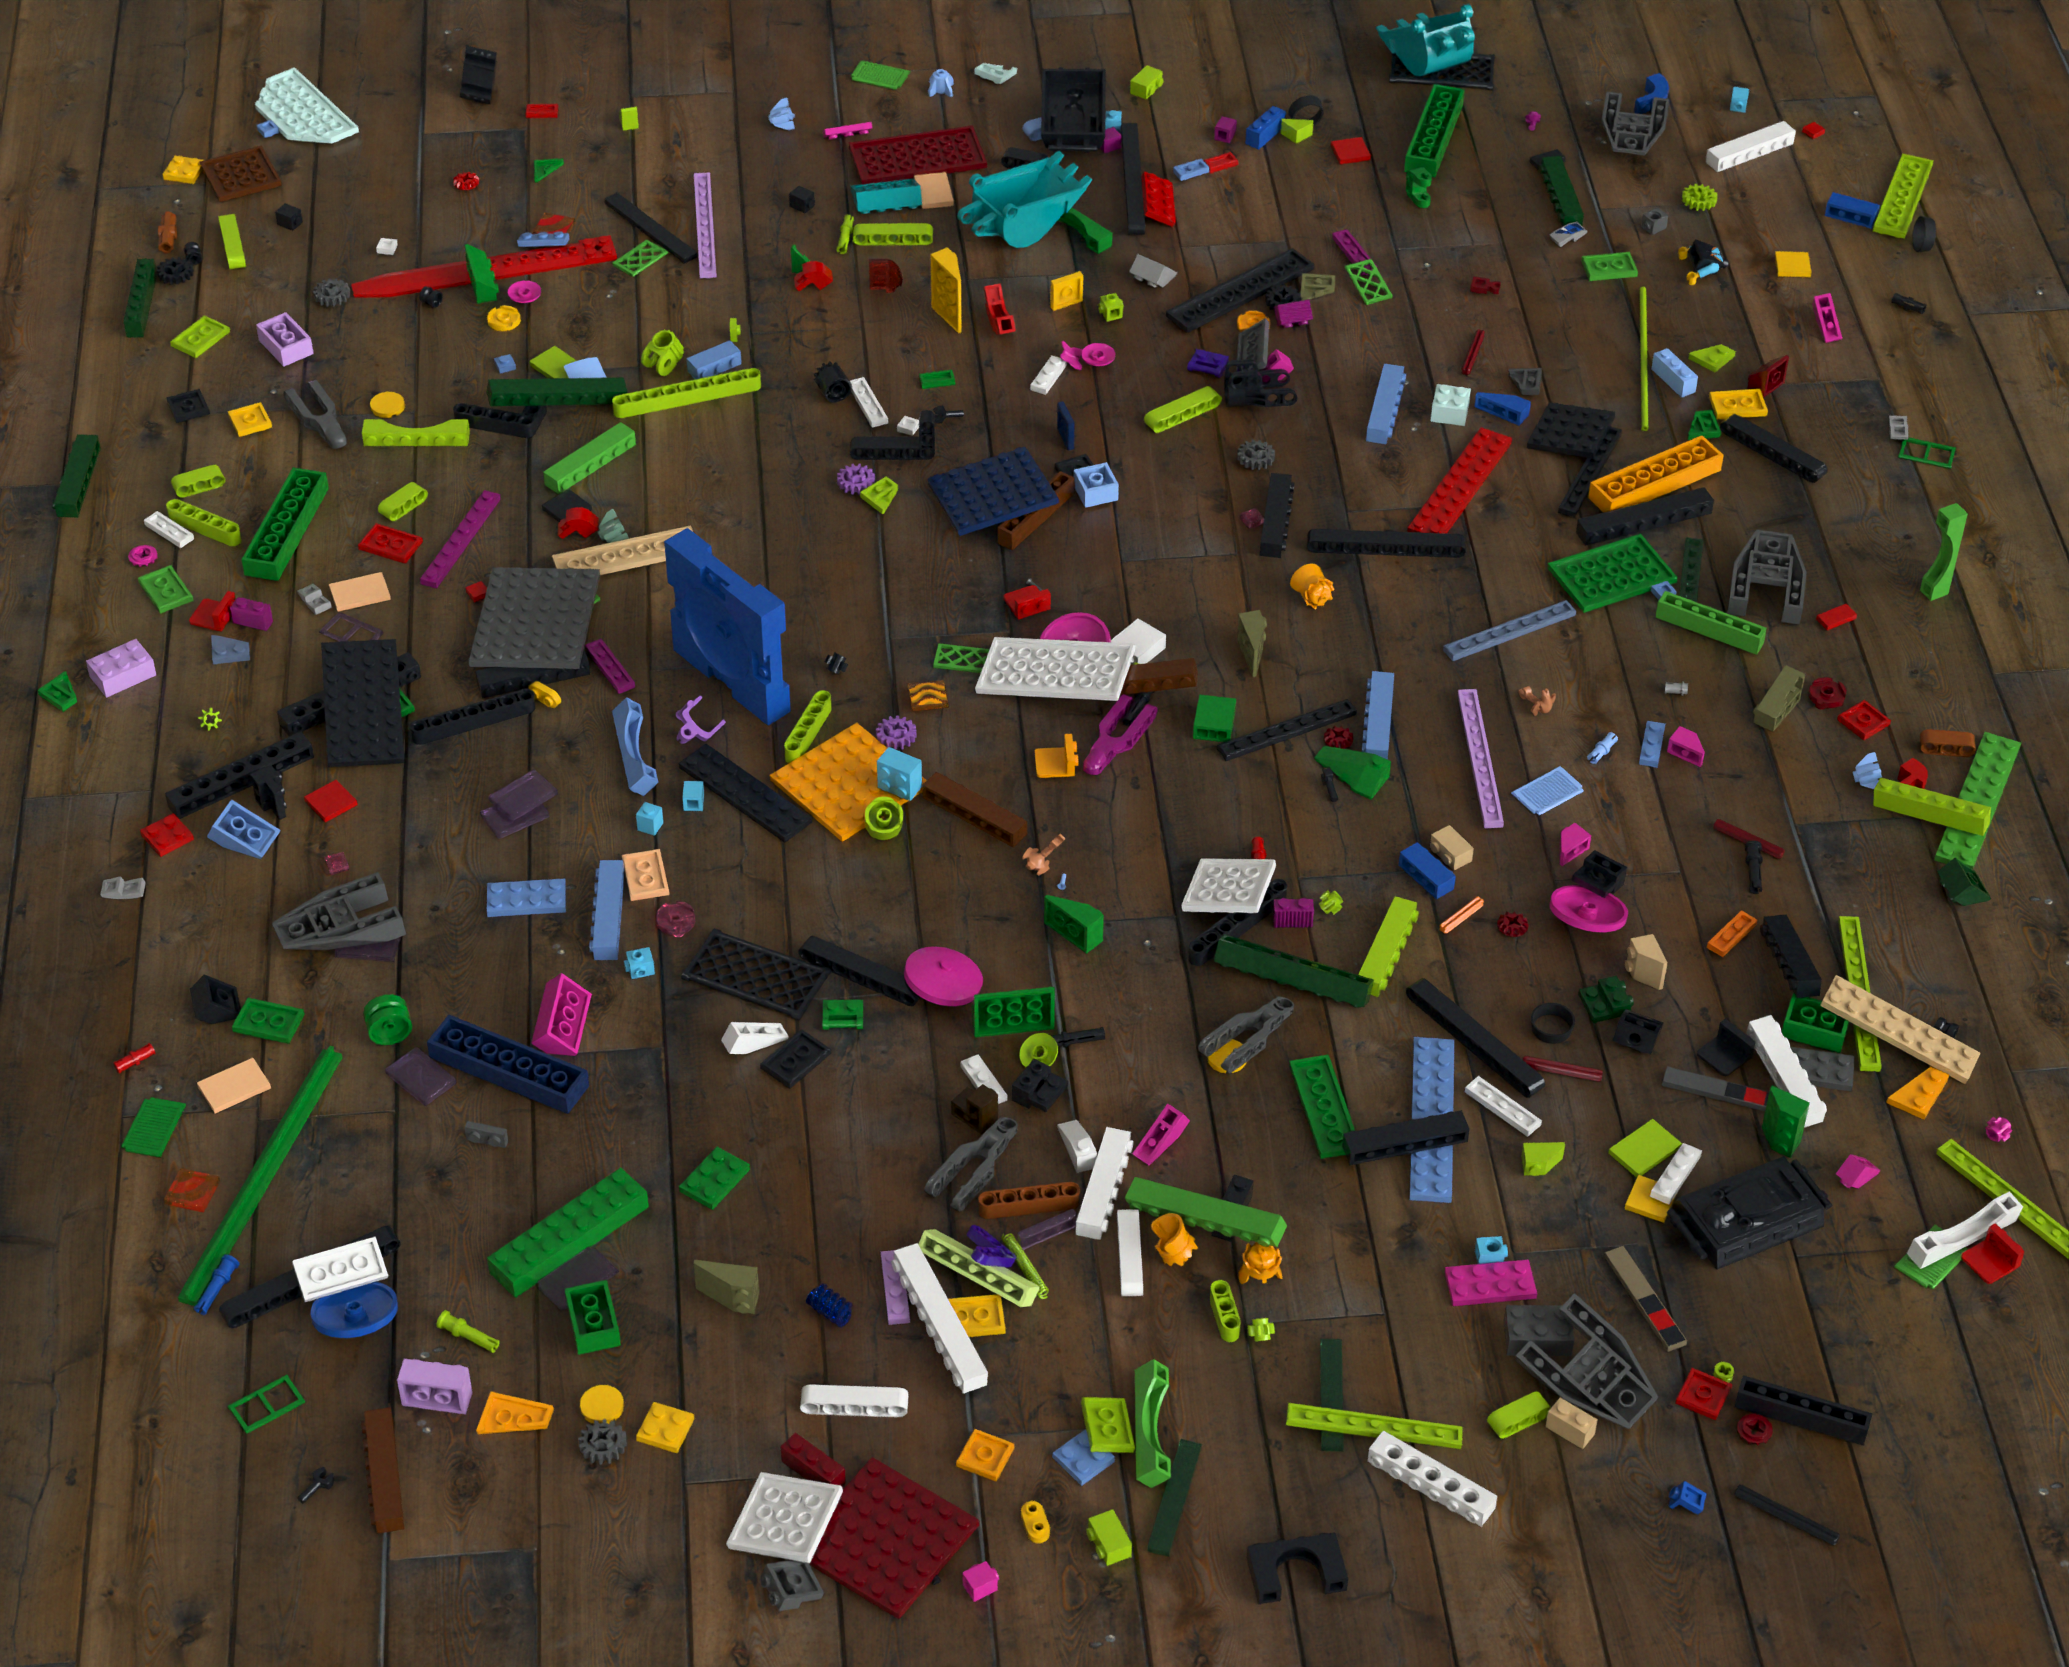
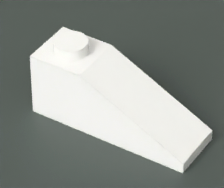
M731 1022L721 1041L729 1054H748L785 1041L789 1036L781 1023Z
M1078 1120L1057 1124L1076 1172L1079 1173L1093 1169L1097 1158V1151L1090 1136Z

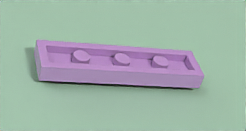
M895 1250L881 1252L889 1325L910 1323L907 1290L902 1287L900 1275L898 1272L895 1273L891 1263L894 1260Z

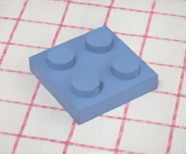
M1086 1429L1054 1451L1052 1456L1081 1486L1115 1462V1456L1110 1452L1090 1451Z

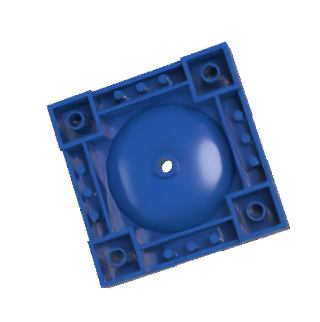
M689 528L665 540L667 580L674 587L676 606L670 610L673 650L706 677L710 678L715 675L717 679L723 681L728 688L732 689V697L766 725L769 726L791 712L789 684L783 681L780 634L786 631L785 603L761 584L753 587L714 557L711 545Z

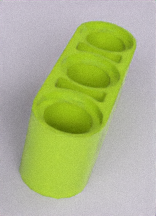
M210 465L174 476L171 480L177 496L181 498L219 488L225 483V477L217 465Z
M410 482L384 499L379 504L378 512L389 520L396 521L423 503L428 496V492L416 483Z
M1216 1280L1211 1284V1307L1220 1336L1227 1342H1234L1240 1336V1317L1229 1284L1224 1280Z
M1535 1391L1495 1410L1489 1415L1487 1422L1501 1439H1504L1547 1418L1551 1406L1538 1391Z

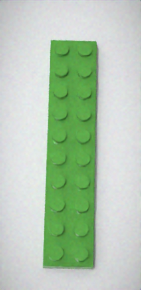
M1984 732L1958 798L1991 807V824L2019 752L2021 742ZM1990 825L1983 836L1947 826L1934 860L1947 864L1952 859L1957 858L1973 869Z

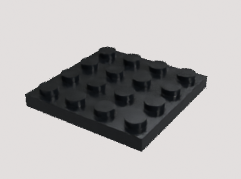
M1549 402L1527 442V448L1594 458L1615 419V412Z

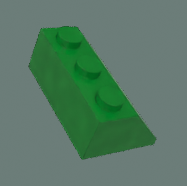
M466 244V267L477 304L497 300L496 293H499L498 284L494 283V271L490 270L492 268L490 258L487 259L484 251Z
M1773 1085L1768 1096L1762 1130L1771 1150L1791 1158L1801 1142L1810 1102Z

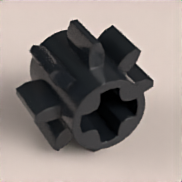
M835 652L833 656L828 654L824 661L828 664L826 669L836 674H839L840 670L845 672L848 664L845 663L847 658Z

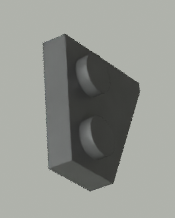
M1542 368L1509 369V376L1522 395H1539Z

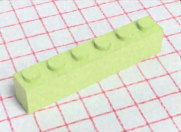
M936 1229L924 1230L919 1241L920 1249L927 1256L1020 1307L1032 1306L1040 1286L1005 1267L985 1266L977 1263L971 1258L974 1250Z

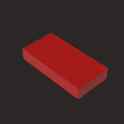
M526 104V118H558V104Z
M1231 152L1203 160L1209 166V173L1238 165V160Z
M1843 604L1817 615L1816 620L1826 630H1830L1855 620L1857 613L1847 604Z

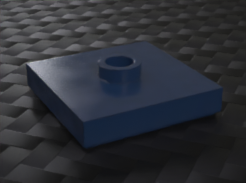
M1064 401L1058 402L1057 430L1066 448L1073 450L1075 423Z

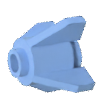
M943 69L936 70L929 78V84L931 85L928 90V96L931 97L936 93H945L947 96L952 97L953 91L951 86L954 85V79L947 71Z
M784 98L770 111V115H768L769 121L776 127L793 130L795 129L794 122L790 120L795 117V114L792 113L790 107L786 108L789 106L788 99Z
M1875 752L1867 754L1855 767L1856 771H1853L1855 783L1859 782L1861 786L1874 789L1877 785L1878 778H1882L1879 764H1873V762L1878 761Z

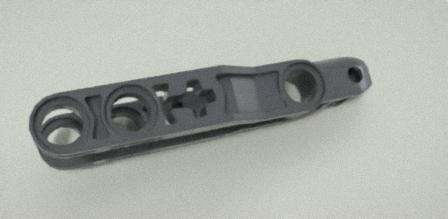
M317 380L310 381L307 385L310 387L314 400L318 401L321 405V409L325 413L324 415H312L293 388L284 391L286 402L305 428L319 432L332 449L341 448L347 444L346 435L336 420L335 404Z
M1276 997L1256 1012L1238 1013L1207 1035L1200 1042L1198 1051L1208 1057L1244 1030L1256 1031L1257 1033L1248 1038L1245 1044L1238 1049H1233V1052L1221 1064V1068L1228 1073H1232L1266 1048L1268 1035L1276 1030L1293 1013L1294 1003L1285 997Z
M1001 1117L977 1141L960 1145L928 1180L925 1192L933 1197H937L971 1159L980 1158L985 1160L972 1174V1178L960 1187V1191L950 1204L952 1208L961 1212L994 1177V1161L1004 1152L1010 1140L1016 1135L1017 1122L1009 1117Z

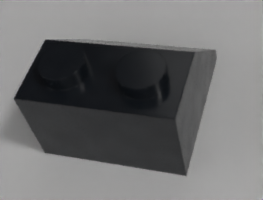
M204 974L190 988L194 1015L200 1021L216 1024L235 1020L241 1011L237 987Z

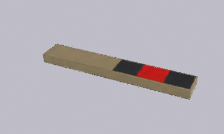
M1621 1246L1605 1252V1259L1666 1351L1669 1352L1687 1344L1686 1338L1625 1247Z

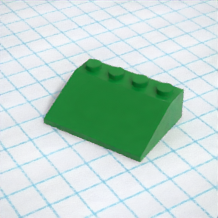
M1054 987L977 994L973 997L972 1024L975 1037L1054 1029Z

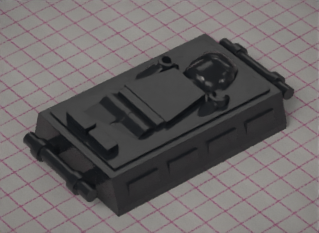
M1063 67L1043 69L1041 138L1045 148H1049V151H1060L1061 153L1062 151H1084V153H1089V151L1101 149L1105 139L1106 69H1090V67H1085V69H1063Z
M1785 1156L1679 1197L1672 1208L1667 1211V1215L1671 1219L1670 1222L1674 1228H1678L1690 1244L1689 1248L1691 1251L1697 1254L1701 1260L1708 1257L1716 1270L1824 1227V1208L1826 1210L1830 1209L1832 1203L1828 1200L1826 1192L1821 1190L1810 1177L1808 1169L1804 1165H1801L1797 1159L1789 1163Z

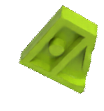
M1720 344L1690 352L1688 359L1716 372L1735 357V351Z
M886 476L862 490L860 497L881 514H884L898 491V485Z

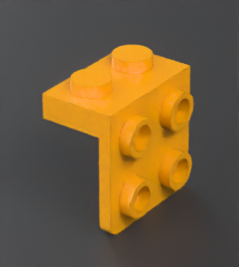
M1065 734L1064 747L1035 749L1037 777L1075 776V766H1078V754L1074 755L1077 752V743L1073 741L1072 734Z

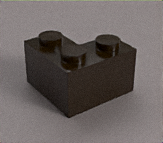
M984 1084L975 1091L966 1087L951 1100V1114L982 1135L998 1120V1094L995 1090L988 1088Z

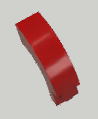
M1001 283L984 286L986 311L994 332L997 335L1016 332L1013 315H1009L1005 307Z

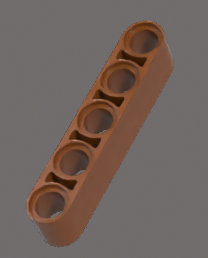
M1074 1182L986 1191L981 1193L978 1199L979 1215L984 1219H995L1072 1210L1080 1204V1187Z

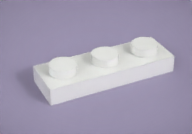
M1051 356L1031 383L1030 390L1046 395L1067 366V362L1059 357Z
M158 511L144 519L145 526L179 548L194 540L191 532Z
M979 1054L960 1062L962 1070L976 1089L984 1084L996 1091L998 1094V1104L1007 1101V1094Z

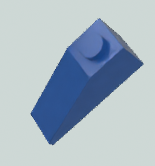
M1477 392L1474 407L1520 426L1530 414L1531 402L1516 395Z

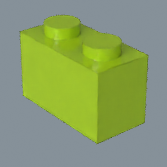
M1146 65L1130 81V94L1147 99L1162 86L1164 81L1162 78L1163 71Z
M1113 1509L1089 1518L1088 1528L1086 1529L1087 1536L1090 1541H1094L1098 1557L1100 1559L1103 1558L1107 1566L1132 1557V1543Z

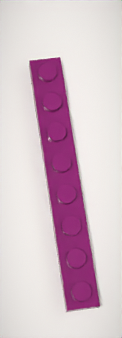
M486 490L482 492L420 578L422 585L438 588L501 500L500 494Z

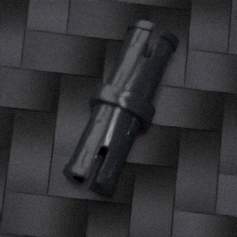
M1895 293L1892 297V303L1904 307L1905 310H1913L1920 314H1923L1926 310V304L1915 301L1912 297L1907 298L1898 293Z

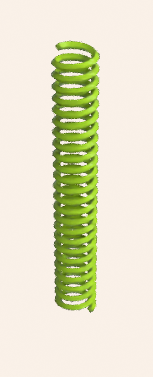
M1012 1233L1007 1234L1003 1238V1234L1001 1240L1007 1249L1017 1255L1015 1261L1025 1277L1032 1283L1034 1282V1284L1040 1286L1037 1292L1040 1299L1047 1298L1045 1295L1049 1292V1289H1047V1286L1039 1277L1038 1272H1036L1032 1263L1028 1260L1029 1258L1025 1255Z

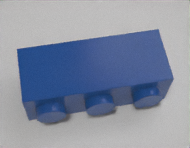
M1275 106L1268 109L1246 128V144L1258 150L1281 131L1282 119H1286V111Z
M1833 192L1827 202L1825 216L1872 229L1877 219L1880 205Z
M1418 842L1400 852L1399 866L1435 899L1454 890L1456 878L1454 873L1448 870L1440 860L1431 855Z

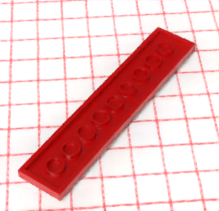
M1481 427L1408 526L1407 532L1448 533L1512 444V438Z

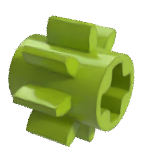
M212 707L209 708V712L202 709V717H197L202 720L200 727L207 725L208 731H210L211 726L218 728L217 722L222 721L217 717L220 712L212 713ZM207 715L214 716L212 718L213 723H206Z
M1327 890L1321 895L1320 899L1322 901L1319 902V905L1326 914L1332 912L1335 915L1341 910L1342 906L1340 904L1343 903V900L1336 891L1330 893Z
M1268 1318L1252 1319L1253 1325H1248L1249 1336H1254L1255 1341L1270 1340V1334L1275 1333L1274 1323H1269Z

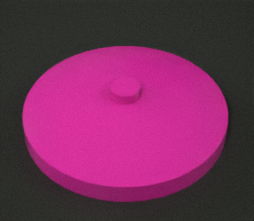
M1082 612L1070 613L1057 618L1046 627L1040 639L1111 642L1109 631L1104 622L1094 615Z
M1580 885L1564 886L1556 889L1552 893L1549 903L1551 911L1561 921L1573 927L1591 932L1619 930L1626 924L1628 909L1620 899L1610 893L1603 898Z
M925 947L918 949L908 957L904 968L905 981L917 995L929 1002L943 1006H961L972 1002L974 995L980 993L983 984V976L978 966L964 954L949 948Z

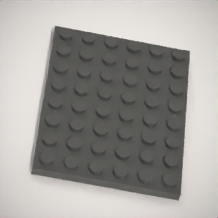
M493 567L469 658V667L579 669L599 583L600 569Z

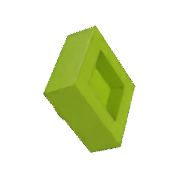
M730 318L731 342H737V335H741L740 325H737V318Z

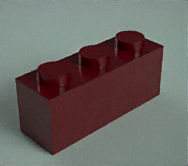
M796 1432L780 1446L781 1461L806 1480L840 1485L841 1487L846 1484L845 1468Z

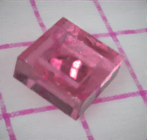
M1256 508L1240 513V519L1249 529L1264 523V517Z
M344 852L325 857V863L330 875L349 870Z

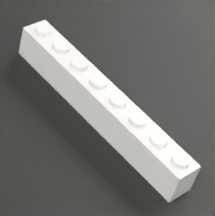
M918 1243L895 1250L894 1260L891 1261L895 1273H899L902 1287L904 1289L907 1288L909 1299L913 1305H916L920 1320H924L929 1337H933L935 1340L937 1352L942 1353L946 1369L951 1370L953 1374L954 1384L960 1387L963 1394L986 1386L988 1372Z

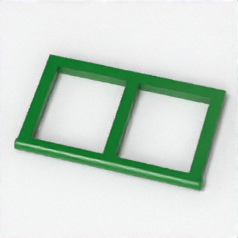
M1908 437V440H1903L1898 458L1951 469L1956 447ZM1906 443L1927 446L1924 459L1904 455ZM1930 448L1951 451L1948 464L1927 460Z
M285 1375L227 1407L245 1433L248 1434L304 1404L305 1400L289 1379V1376ZM286 1382L298 1400L275 1412L263 1393ZM258 1396L270 1415L247 1426L235 1407Z

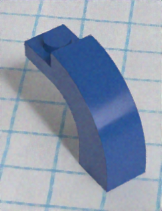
M1660 73L1647 77L1645 91L1649 95L1635 100V114L1652 112L1654 97L1668 98L1669 84Z

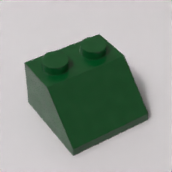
M1957 858L1952 859L1937 871L1941 878L1939 880L1940 883L1949 891L1947 895L1954 903L1957 901L1961 905L1966 906L1992 899L1976 871Z

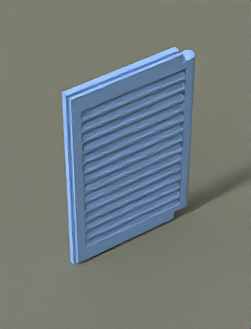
M1559 766L1516 789L1511 794L1533 814L1541 815L1582 793L1583 789L1577 780Z

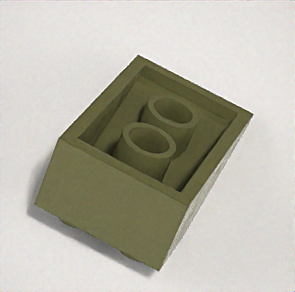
M1260 610L1239 613L1237 641L1253 677L1257 675L1263 644L1266 641L1264 629L1267 627V621L1262 616Z
M694 1260L697 1290L732 1311L755 1314L759 1297L758 1267Z

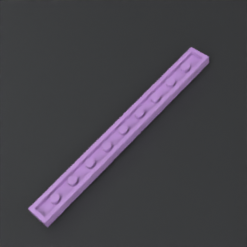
M710 172L694 173L700 278L716 277Z
M1458 690L1457 696L1484 828H1503L1504 821L1477 690Z

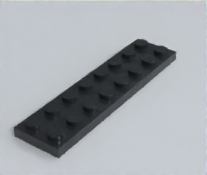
M704 744L679 762L681 770L695 780L703 781L705 787L784 843L812 823L811 816L708 744Z

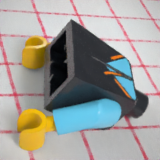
M1697 239L1694 240L1688 249L1680 247L1678 250L1679 259H1687L1689 255L1693 269L1697 272H1689L1687 274L1689 285L1696 284L1698 277L1702 278L1709 274H1717L1720 268H1727L1729 263L1728 259L1722 258L1719 248Z

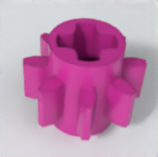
M1999 1116L1997 1119L1993 1117L1987 1122L1986 1134L1992 1141L1999 1142L2002 1140L2005 1142L2011 1137L2009 1134L2012 1132L2011 1124L2007 1119Z

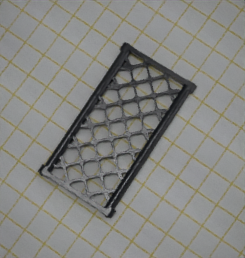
M1392 53L1390 83L1437 84L1493 90L1495 54H1472L1471 59L1466 63L1437 71V74H1427L1430 78H1423L1422 76L1407 77L1411 72L1401 62L1399 57L1395 58L1396 53ZM1471 60H1478V62L1475 63V64L1472 63V62H1470V61H1471ZM1483 65L1485 68L1481 69L1478 66ZM1404 68L1407 71L1401 72L1400 69ZM1455 68H1460L1461 71H1456V70H1454V69H1455ZM1475 69L1477 72L1473 73L1470 70ZM1447 72H1452L1453 75H1448V74H1446V73H1447ZM1467 73L1469 76L1465 77L1461 74ZM1483 74L1485 77L1480 78L1477 75ZM1444 76L1446 79H1438V77ZM1459 77L1461 78V81L1454 80L1453 78ZM1475 78L1477 81L1473 82L1469 81V79Z
M714 928L683 972L681 979L688 982L693 981L781 1012L799 1021L830 975L831 969L824 966L820 967L722 933L721 930ZM715 939H719L718 944L711 945ZM733 944L737 946V949L726 952L724 947ZM721 948L723 951L722 954L712 955L711 950ZM750 950L754 952V956L744 958L741 953ZM708 952L710 957L702 959L705 953ZM738 954L740 956V960H736L733 962H731L728 958L729 956ZM767 956L772 958V962L761 964L759 959ZM725 958L727 960L726 964L717 965L715 963L717 959ZM757 961L758 966L748 968L746 962ZM713 962L714 967L704 969L701 964ZM784 962L789 964V968L778 970L777 965ZM739 964H743L745 967L744 970L734 971L732 968ZM698 965L701 970L697 971L695 974L692 973ZM774 967L776 972L765 974L763 969ZM730 968L731 973L721 975L719 970ZM800 968L807 970L806 975L799 977L794 972ZM760 970L763 974L753 978L750 972ZM713 971L718 974V977L712 980L705 977L706 973ZM792 973L794 978L783 980L781 975ZM747 974L749 979L738 981L737 976ZM820 975L816 983L813 982L812 978ZM779 977L780 982L773 984L768 982V978ZM734 978L736 983L728 986L723 984V980ZM809 979L811 982L807 986H800L799 981ZM757 981H766L767 985L757 988L754 984ZM796 983L798 988L787 990L785 985ZM752 984L754 989L745 992L741 990V986ZM779 986L784 988V992L774 994L772 991L773 988ZM811 989L809 994L805 996L803 991ZM769 990L771 993L766 998L758 996L759 992ZM801 993L802 998L792 1000L790 995ZM784 996L789 1000V1002L783 1005L776 1003L777 998ZM802 1003L798 1010L794 1009L795 1004Z

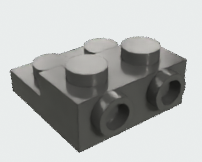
M790 1560L766 1564L760 1576L761 1586L768 1589L770 1593L769 1601L772 1606L776 1605L778 1611L799 1608L801 1602L821 1599L824 1594L809 1563Z

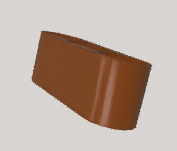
M1926 729L1920 733L1921 751L1925 754L1971 757L1976 752L1975 737L1972 733Z

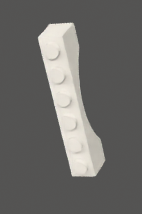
M2009 1191L1992 1200L1987 1206L1962 1223L1942 1231H1929L1913 1239L1907 1254L1922 1269L1986 1237L1989 1226L1996 1223L2002 1229L2016 1222L2023 1206Z

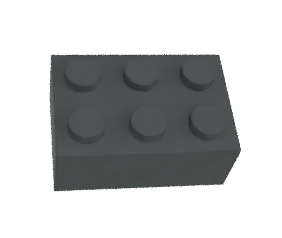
M1506 1305L1503 1321L1507 1356H1516L1530 1340L1548 1356H1572L1574 1346L1573 1326L1560 1315V1308L1563 1305Z

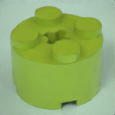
M890 797L875 798L865 810V828L869 835L879 840H888L899 834L903 825L902 807Z

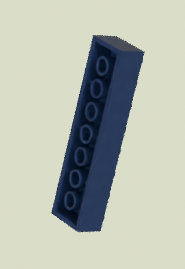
M448 1015L427 1041L429 1058L566 1114H569L589 1087L587 1070L452 1015Z

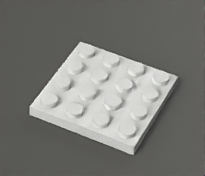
M1200 859L1182 902V911L1258 913L1276 868L1275 860Z
M761 1472L726 1543L728 1548L810 1563L842 1495V1487L840 1485Z

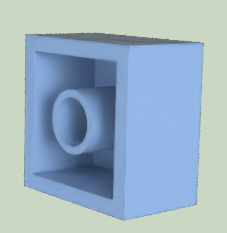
M1107 462L1074 469L1075 490L1085 508L1118 500L1119 484Z

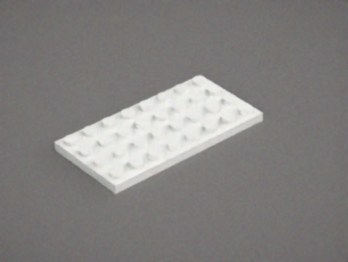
M994 637L975 690L977 694L1118 701L1136 649L1135 644Z

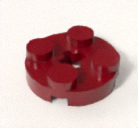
M1818 678L1810 685L1808 696L1818 709L1841 707L1844 704L1847 693L1845 686L1839 681L1838 683L1833 682V678Z

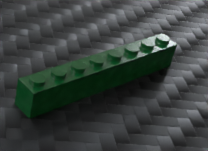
M624 377L488 379L486 391L490 406L613 404L612 399L615 396L627 394L628 392Z
M1226 934L1218 941L1214 962L1220 963L1223 967H1234L1243 973L1257 974L1262 979L1270 978L1279 984L1293 985L1298 990L1306 989L1312 991L1317 996L1325 995L1332 997L1334 1001H1345L1357 1008L1365 1007L1369 1002L1374 979Z

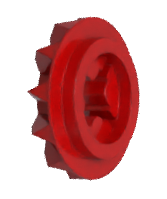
M470 171L467 173L463 172L453 178V184L457 189L470 190L478 186L479 177L475 173L471 174Z

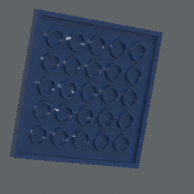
M1019 447L1013 451L1000 453L997 456L985 458L982 461L970 463L964 467L952 469L949 472L927 478L931 490L959 536L1059 503L1058 496L1026 447Z

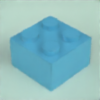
M888 747L877 760L878 788L911 801L922 788L921 760Z

